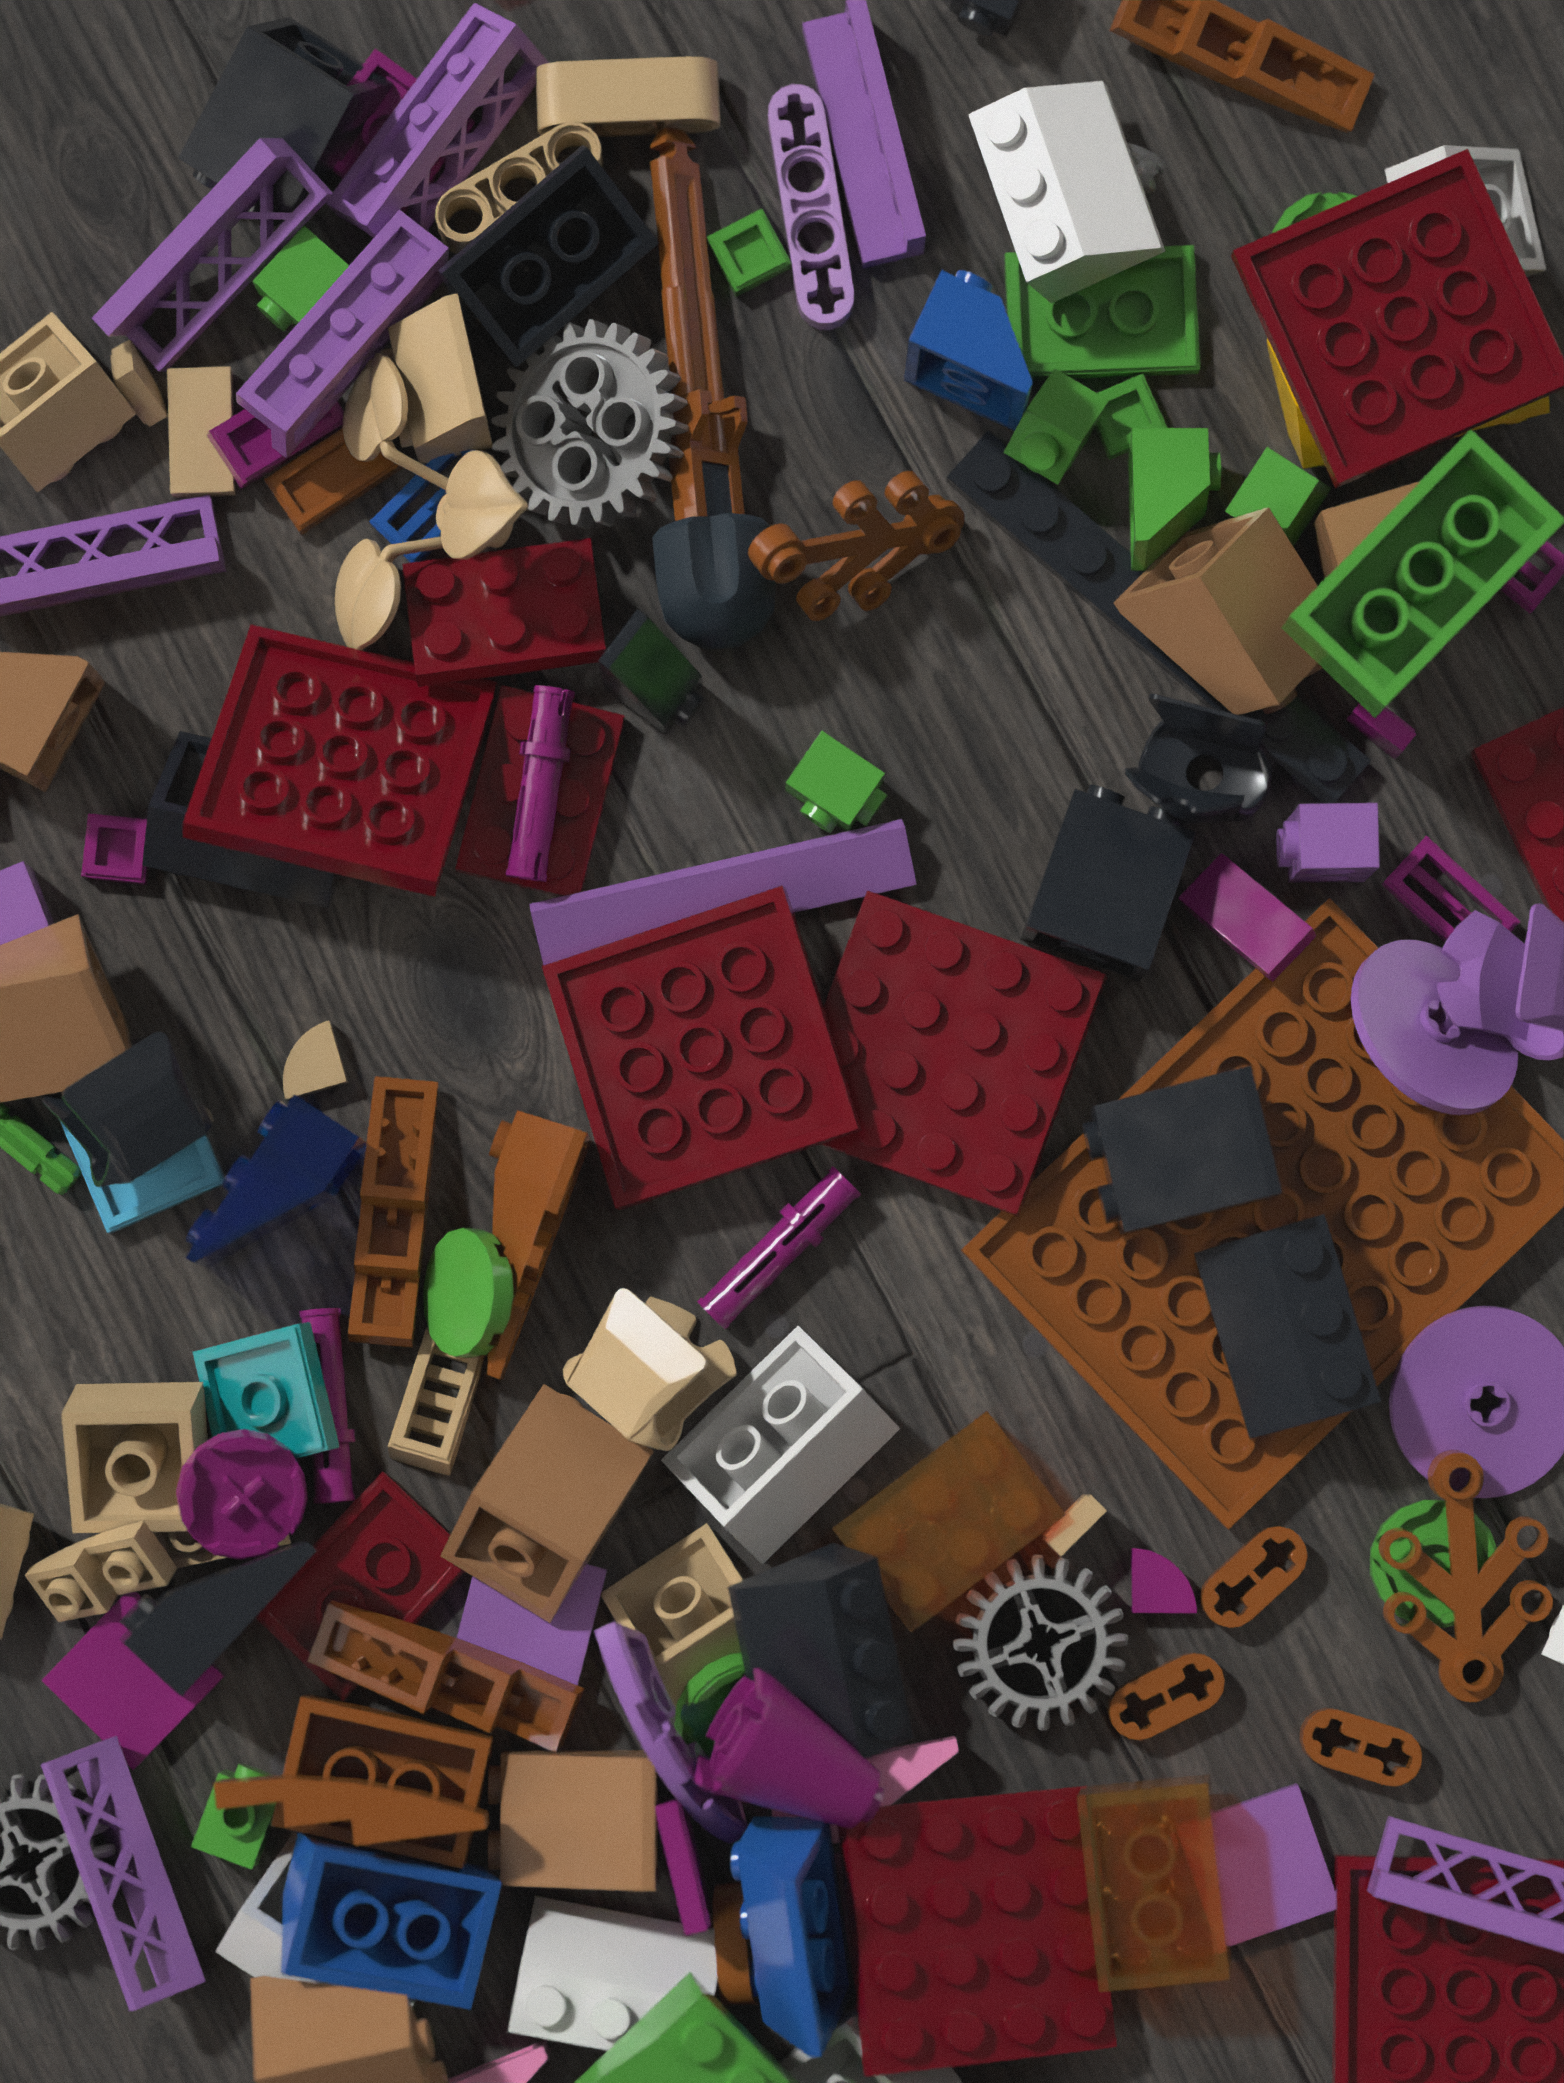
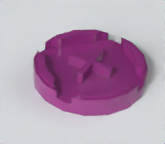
M246 1429L219 1433L198 1446L182 1466L176 1488L179 1515L192 1537L214 1555L237 1560L263 1556L279 1547L278 1543L284 1540L289 1533L292 1535L302 1522L308 1500L305 1475L289 1447L269 1434Z

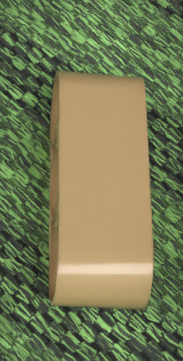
M664 57L560 61L546 63L536 68L538 132L541 135L568 122L584 124L590 127L598 137L657 135L659 130L666 127L684 130L685 133H700L717 129L720 126L718 62L711 58Z
M568 122L559 125L449 189L440 197L435 211V219L443 244L451 252L459 253L516 203L507 199L502 194L505 185L510 180L518 177L527 178L537 185L560 165L557 162L559 153L567 147L586 146L603 168L602 150L598 136L590 127L581 123ZM472 209L482 216L480 226L468 234H459L453 231L448 226V223L457 211Z

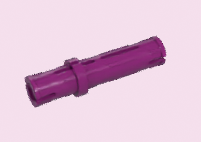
M535 685L527 742H521L519 755L525 758L506 876L546 882L563 763H569L571 749L566 748L575 692L572 690L562 691V688Z
M834 1166L828 1170L829 1173L794 1207L788 1203L780 1211L784 1217L749 1252L743 1255L703 1298L701 1297L697 1301L724 1330L810 1244L816 1248L824 1240L820 1234L845 1208L861 1196V1193ZM820 1204H823L824 1207L786 1245H783V1240ZM775 1251L776 1255L739 1292H735V1288L771 1252Z
M341 1308L299 1311L302 1323L311 1322L340 1447L312 1454L315 1494L313 1503L326 1504L355 1501L349 1443H355L356 1440L355 1429H348L345 1370L343 1366L340 1326Z

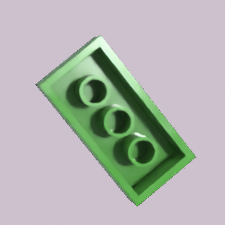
M1470 430L1289 616L1282 629L1376 718L1564 523V517L1479 436Z

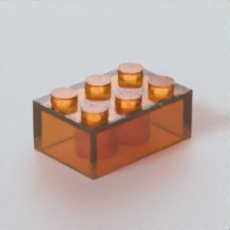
M984 1411L839 1521L832 1529L846 1547L878 1557L886 1600L912 1633L1066 1514L988 1411Z
M1211 1774L1093 1785L1081 1788L1077 1795L1099 1992L1230 1980L1233 1966Z

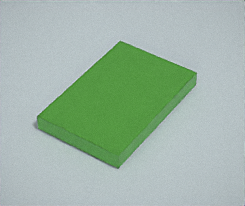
M1194 245L1164 246L1165 252L1053 303H1050L1026 282L1016 252L1005 253L1007 315L1032 381L1047 380L1054 368L1072 379L1132 377L1140 374L1144 376L1198 374L1200 371Z

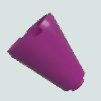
M760 1668L753 1669L755 1682L744 1676L724 1700L710 1725L706 1737L715 1741V1747L710 1760L698 1755L694 1776L696 1784L710 1793L847 1829L853 1828L860 1820L865 1823L869 1822L876 1814L884 1797V1788L879 1786L880 1771L774 1676Z

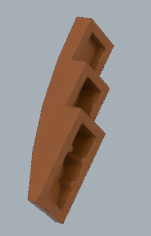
M1122 0L1109 30L1169 61L1227 87L1346 133L1352 131L1375 75L1270 19L1257 22L1217 0Z
M379 1076L374 1078L360 1191L361 1210L354 1259L355 1278L348 1326L349 1342L413 1348L431 1179L438 1082Z
M331 1601L327 1606L308 1662L423 1714L433 1707L488 1733L498 1726L553 1752H557L564 1745L584 1688L459 1638L336 1601Z
M287 1774L219 1779L213 1783L216 1810L282 1801L285 1828L351 1819L354 1846L486 1829L490 1824L488 1811L427 1791L358 1778Z

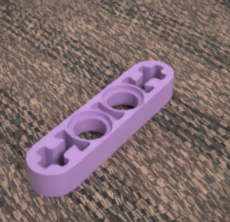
M791 84L781 88L773 95L768 107V126L795 294L800 315L808 325L818 330H832L840 327L849 319L853 310L854 288L825 110L820 96L813 89L805 85ZM800 102L802 111L813 112L814 115L806 117L804 122L806 145L818 140L820 147L801 145L785 153L782 151V145L794 147L791 122L789 120H779L778 117L787 114L788 103ZM811 161L822 169L824 181L817 190L810 193H802L790 185L787 176L791 167L796 163ZM821 222L832 230L834 242L826 252L811 254L799 245L797 236L800 229L808 223ZM835 262H839L840 270L828 268V281L831 293L836 295L842 294L844 299L835 302L833 313L822 314L819 304H809L808 299L817 296L818 283L816 271L814 270L803 275L801 268L822 269Z

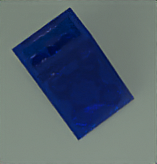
M295 1094L287 1105L278 1100L270 1109L257 1131L265 1139L253 1157L248 1158L242 1154L226 1175L221 1187L229 1191L217 1211L212 1212L209 1209H205L189 1231L185 1241L193 1247L186 1258L195 1264L208 1268L333 1199L366 1151L367 1142Z

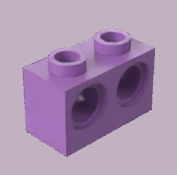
M1378 803L1300 804L1287 821H1284L1283 829H1277L1278 867H1288V883L1365 882L1379 868Z

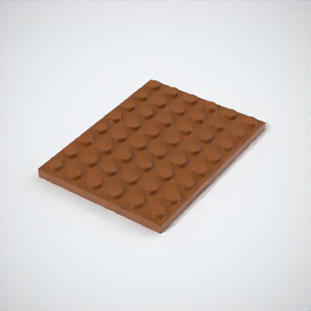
M1331 898L1323 903L1305 921L1313 928L1316 937L1273 982L1255 968L1119 1098L1123 1099L1251 1065L1282 1189L1281 1194L1269 1200L1120 1235L1117 1222L1109 1224L1105 1222L1097 1188L1098 1186L1108 1184L1102 1159L1090 1160L1083 1133L1032 1182L1020 1217L1001 1211L960 1250L1227 1530L1249 1511L1351 1411L1249 1439L1193 1253L1325 1214L1375 1383L1378 1386L1396 1369L1408 1345L1423 1329L1435 1320L1456 1311L1564 1207V1140L1512 1086H1510L1502 1098L1481 1112L1468 1115H1453L1430 1109L1409 1098L1395 1087L1374 1064L1356 1030L1351 1008V991L1357 970L1378 947Z

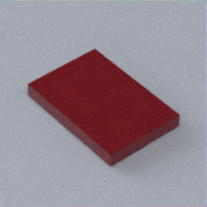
M383 1471L312 1546L317 1551L255 1618L344 1701L359 1684L308 1662L328 1604L331 1601H336L417 1624L465 1571L440 1556L451 1534Z

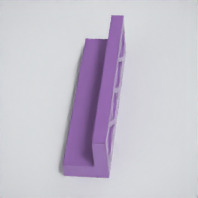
M846 0L844 13L803 22L802 30L817 90L824 106L828 133L864 269L924 254L926 234L866 0Z
M474 3L334 190L333 195L326 201L327 206L340 218L367 232L372 239L399 209L409 206L408 216L428 231L436 220V205L440 197L449 189L466 180L535 87L536 68L549 62L517 24ZM516 53H518L525 62L510 83L503 84L505 68ZM483 105L481 122L472 133L466 134L467 119L476 107ZM446 156L445 170L435 183L429 184L430 169L439 157Z
M259 138L92 319L109 337L126 335L159 372L167 371L333 195L332 191L283 138ZM289 170L310 194L293 212H273V185ZM260 199V212H248ZM241 219H260V247L251 257H231V229ZM273 219L285 220L273 232ZM218 244V256H207ZM199 263L218 264V292L209 301H190V273ZM231 264H243L232 276ZM176 289V301L166 300ZM157 308H177V335L162 349L141 325ZM190 309H201L190 321Z
M400 209L236 393V402L271 429L272 448L286 459L356 381L365 365L374 357L375 353H380V350H383L390 342L388 327L415 313L443 282L438 270L448 262L449 248Z
M205 495L0 536V553L6 552L24 564L16 576L0 579V617L225 572L226 568L211 496ZM201 514L205 538L171 545L162 539L175 518ZM160 521L153 533L141 526ZM129 527L148 540L141 551L107 557L100 552L113 530ZM98 534L91 545L78 538ZM68 540L86 552L80 562L51 569H44L38 565V562L53 542ZM36 546L29 558L17 551L18 549Z
M117 1736L96 1742L41 1764L129 2011L138 2010L206 1982ZM78 1766L88 1797L94 1799L92 1806L72 1796L63 1770ZM79 1813L87 1816L84 1826L80 1819ZM98 1822L109 1827L102 1833L105 1843H113L116 1846V1854L110 1856L114 1867L95 1859L89 1844ZM101 1874L109 1877L106 1888ZM120 1885L136 1929L118 1921L114 1913L112 1903ZM123 1936L132 1939L128 1949ZM142 1946L157 1985L144 1992L134 1968Z
M1388 1816L1367 1888L1370 1894L1377 1898L1564 1953V1922L1551 1919L1564 1912V1887L1561 1883L1564 1882V1868ZM1399 1833L1423 1840L1432 1854L1436 1865L1414 1877L1390 1871L1389 1868ZM1436 1844L1460 1852L1444 1860ZM1472 1855L1486 1859L1499 1882L1476 1896L1461 1892L1449 1870L1452 1866ZM1498 1863L1521 1869V1871L1506 1878ZM1442 1873L1450 1888L1427 1882V1880ZM1534 1874L1548 1877L1561 1902L1539 1914L1524 1911L1511 1888ZM1504 1891L1512 1907L1490 1901L1489 1899Z

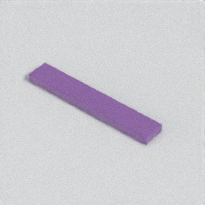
M899 819L535 902L529 905L543 965L779 886H784L787 889L793 912H799L864 897L867 890L877 894L917 885L905 826L903 820Z

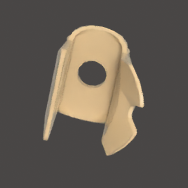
M620 1289L615 1293L584 1353L572 1357L565 1364L563 1377L567 1386L594 1408L628 1441L659 1450L671 1451L680 1438L684 1420L711 1394L734 1378L737 1372L734 1358L724 1341L718 1340L705 1347L696 1346L690 1341L689 1337L697 1323L696 1317L693 1314L672 1303L651 1296L644 1303L632 1291Z

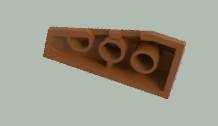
M518 1110L513 1123L504 1120L500 1122L489 1152L490 1157L499 1159L494 1174L492 1234L501 1243V1245L497 1244L495 1246L499 1257L508 1258L513 1272L514 1297L510 1320L503 1334H494L489 1343L494 1347L488 1352L487 1375L501 1380L505 1376L592 1142L586 1132Z

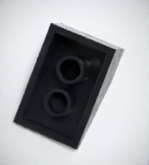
M296 1541L272 1550L266 1555L248 1559L164 1591L156 1600L149 1594H144L119 1621L127 1629L119 1640L173 1691L182 1697L317 1550L306 1541Z

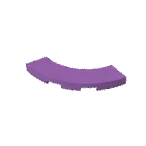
M612 1622L596 1629L595 1633L620 1703L643 1749L669 1790L686 1811L715 1837L729 1844L740 1840L748 1827L741 1800L710 1793L699 1787L694 1781L698 1755L710 1760V1757L697 1742L686 1745L673 1727L670 1718L675 1715V1706L661 1680L645 1634L617 1622Z

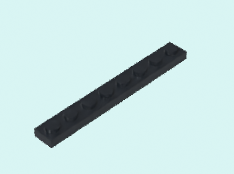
M988 430L946 477V482L1206 707L1231 713L1120 614L1114 602L1146 570L1131 571V553L1039 473L1033 472L1021 462L1005 454L1004 451L1007 446ZM1297 696L1288 705L1270 714H1265L1262 709L1240 714V716L1268 723L1261 742L1268 749L1272 764L1318 804H1334L1371 762L1366 755Z

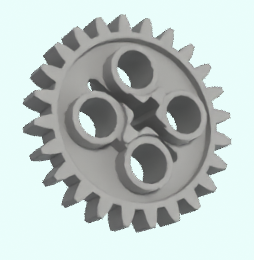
M589 319L584 330L583 327L568 322L564 326L563 340L556 335L543 344L545 352L541 354L535 351L526 359L529 367L525 372L514 368L507 370L509 377L517 385L514 392H497L496 397L501 402L509 405L507 414L495 416L491 420L492 424L506 429V436L493 443L492 448L493 450L510 455V458L502 464L501 469L505 476L518 478L513 485V489L522 498H530L528 504L530 511L542 515L548 514V520L566 526L571 520V524L574 526L590 529L593 520H595L596 523L611 527L614 526L615 509L618 513L632 518L637 516L634 500L636 496L651 502L657 499L655 491L650 484L654 478L671 482L673 477L663 466L666 457L682 458L684 454L678 447L671 444L672 435L685 433L689 429L688 425L673 420V413L688 405V402L685 398L669 394V391L679 383L681 377L679 374L669 370H662L669 357L667 354L656 349H650L651 340L635 332L630 336V329L616 323H612L608 328L606 324ZM598 368V382L588 392L587 383L589 376ZM559 385L572 405L567 404L558 394L557 389ZM577 409L583 410L590 414L586 418L582 416ZM554 412V426L550 433L545 436V421ZM635 413L636 423L634 429L625 438V422L631 414ZM593 431V432L597 433V435H598L602 440L593 438V437H591V436H589V435H590L591 432ZM608 445L613 446L622 458L620 465ZM590 457L592 465L590 473L581 482V466Z

